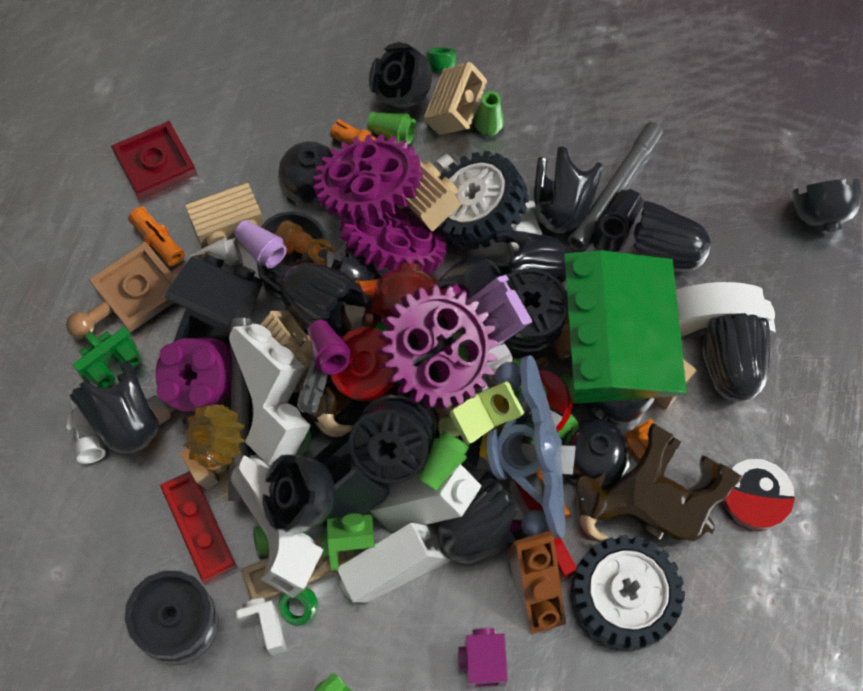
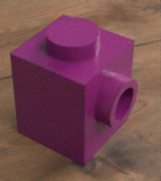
M494 628L472 630L473 635H466L464 646H458L459 670H466L467 688L505 687L508 682L505 634H495Z

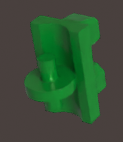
M122 327L113 335L106 331L97 338L91 331L84 334L89 344L79 351L82 357L72 365L83 381L89 382L96 387L107 388L115 380L113 374L108 370L118 361L122 364L129 360L134 368L142 360L136 350L137 346L130 332L125 327Z

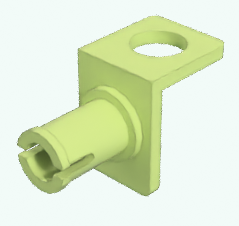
M505 381L477 393L475 398L468 399L462 405L450 411L451 416L439 420L438 430L440 435L443 431L455 438L461 435L465 444H470L494 427L519 418L524 414V411L509 382ZM496 394L502 395L507 399L509 403L508 413H502L495 407L494 396Z

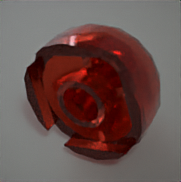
M401 263L399 270L388 271L379 278L372 295L371 312L384 317H395L390 308L395 304L402 305L401 298L410 294L414 298L415 290L423 288L427 293L428 288L434 285L438 286L440 294L442 290L438 281L432 275L421 272V265ZM438 313L437 318L441 317L442 314Z

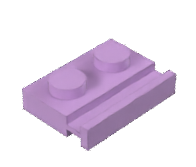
M507 275L496 278L465 302L468 305L477 300L479 303L475 310L476 314L479 315L485 312L489 314L482 323L484 327H495V330L488 334V339L498 341V345L489 348V351L498 347L532 323L516 291L510 290L506 281L509 280Z

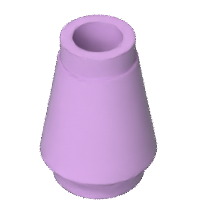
M249 220L242 221L234 232L235 237L239 239L259 266L273 268L281 262L286 254L287 247L283 244L281 237L251 223Z

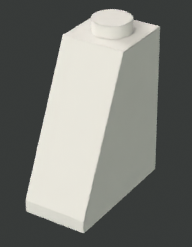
M460 465L436 491L418 479L422 472L420 470L412 479L400 483H389V495L380 505L374 506L368 512L390 532H396L410 523L427 525L462 517L481 488V485Z
M410 523L375 544V547L367 549L344 563L337 570L341 577L340 586L344 594L352 602H369L453 559L441 550L437 538V527Z

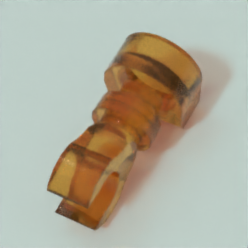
M290 220L284 221L275 233V235L283 239V244L287 247V254L292 253L294 250L299 253L305 252L316 264L327 266V263L317 256L320 250L327 249L335 253L334 248L326 239H313L311 235L303 232L301 226Z

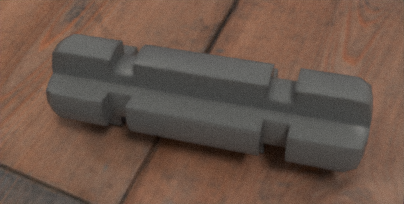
M313 357L297 405L301 412L309 414L317 411L320 403L319 400L322 397L329 375L316 367Z

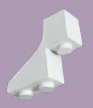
M252 324L233 327L229 338L253 402V422L245 442L268 465H271L281 455H295L311 426L300 415L296 407L288 404L305 367L295 358L294 353L279 344L271 336V332L264 326Z
M243 456L231 474V482L268 539L269 558L260 580L294 598L305 589L324 549L315 545V541L306 534L284 532L283 530H276L271 527L265 517L262 504L263 494L269 496L271 482H264L269 466L259 459Z

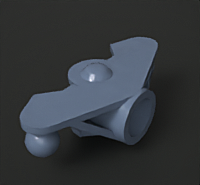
M529 355L522 357L521 366L514 362H505L495 372L497 385L507 381L512 390H516L520 386L522 387L518 401L524 414L519 418L506 422L501 433L498 428H493L489 431L487 436V455L491 470L497 479L505 480L507 479V474H509L543 507L544 512L533 509L524 515L521 523L524 534L530 537L550 530L554 539H560L565 536L566 532L561 462L562 442L553 421L536 362ZM531 411L533 421L526 422ZM523 435L531 437L535 443L536 458L533 462L528 461L523 456L521 450ZM542 471L544 483L536 473Z

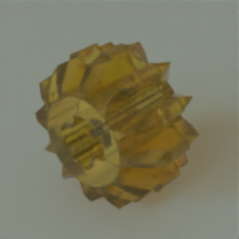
M216 404L196 408L195 415L187 417L189 428L182 431L187 435V441L183 447L190 450L189 459L195 460L199 465H204V467H216L231 464L232 457L241 455L238 445L246 440L240 437V431L245 425L237 422L239 413L229 410L224 405Z

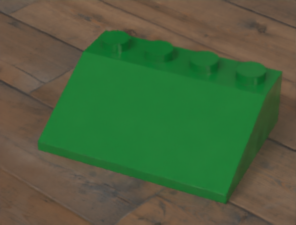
M602 250L565 253L576 403L687 396L673 259Z

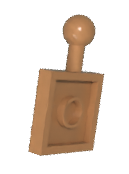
M144 242L89 279L104 301L87 313L75 312L70 315L66 322L67 332L76 339H84V334L88 331L93 332L94 324L114 312L125 328L132 332L174 303L166 299L165 295L176 278L150 246Z

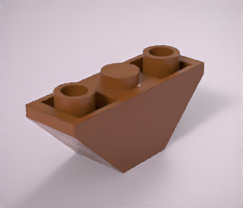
M548 531L514 541L508 549L512 577L531 635L565 625L566 618L552 532Z

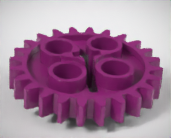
M367 134L365 141L362 142L357 137H354L352 145L342 142V150H330L332 158H321L323 166H317L315 168L317 175L313 176L315 184L313 187L321 207L327 208L329 215L337 212L339 220L349 215L352 223L359 216H363L365 222H369L371 215L375 214L379 220L383 219L384 211H388L393 215L396 214L394 206L406 207L405 197H416L414 189L421 188L420 179L423 178L419 155L415 154L414 147L408 148L405 140L397 143L396 136L385 141L384 134H380L376 140H372L371 135Z
M396 205L394 206L396 214L393 215L388 211H384L383 219L381 220L377 218L376 214L371 215L369 222H365L363 216H359L354 223L351 222L349 215L341 220L339 231L342 233L340 239L347 241L345 247L355 249L353 254L355 257L364 256L366 258L365 264L372 262L377 264V270L379 271L384 267L388 268L391 275H394L396 271H400L404 277H408L409 272L417 278L420 277L422 272L430 275L432 270H438L447 252L445 251L447 244L443 242L445 236L438 234V228L432 232L416 215L410 213L407 207L400 209Z
M437 285L428 288L427 293L423 288H419L414 291V298L407 294L401 298L402 305L395 304L391 306L390 310L395 317L388 316L382 320V323L390 330L378 334V338L386 341L387 346L378 349L377 353L388 355V361L384 362L380 367L381 369L392 368L394 373L388 378V383L399 380L401 385L397 393L401 395L411 391L410 403L412 404L419 402L423 398L424 408L434 407L436 401L439 409L449 408L450 401L453 406L462 405L463 397L467 400L476 397L474 388L479 390L487 386L481 376L488 377L494 374V371L487 366V363L498 360L497 356L489 353V348L498 345V341L488 339V334L493 332L495 327H484L482 322L489 314L487 312L479 315L476 314L475 310L479 303L477 300L468 305L465 304L466 292H462L453 298V289L450 286L443 289L441 294ZM438 313L446 317L448 321L447 330L442 329L438 325ZM459 328L463 329L464 333L440 348L439 353L429 356L417 367L413 366L412 362L436 347L438 341L450 337ZM409 333L414 334L419 340L417 351L413 350L407 342ZM459 344L463 345L468 351L466 362L459 357ZM431 364L435 365L440 372V378L437 383L429 376L428 369Z

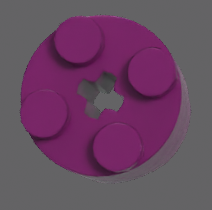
M185 338L163 346L160 350L155 370L156 391L159 399L181 411H197L221 406L225 400L231 397V352L227 348L229 346L215 338Z

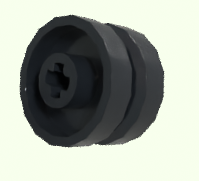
M163 570L147 576L134 588L126 603L124 621L129 637L150 658L163 664H184L197 659L210 647L217 633L218 612L214 600L195 577L182 571ZM170 616L175 618L173 621L167 622Z

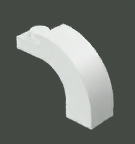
M714 282L692 285L676 290L681 337L700 329L708 328L710 319H717L719 316L730 315L733 318L737 313H746L748 316L754 314L758 316V319L766 318L769 323L770 334L776 332L774 308L770 301L764 299L763 290L758 286L736 282Z

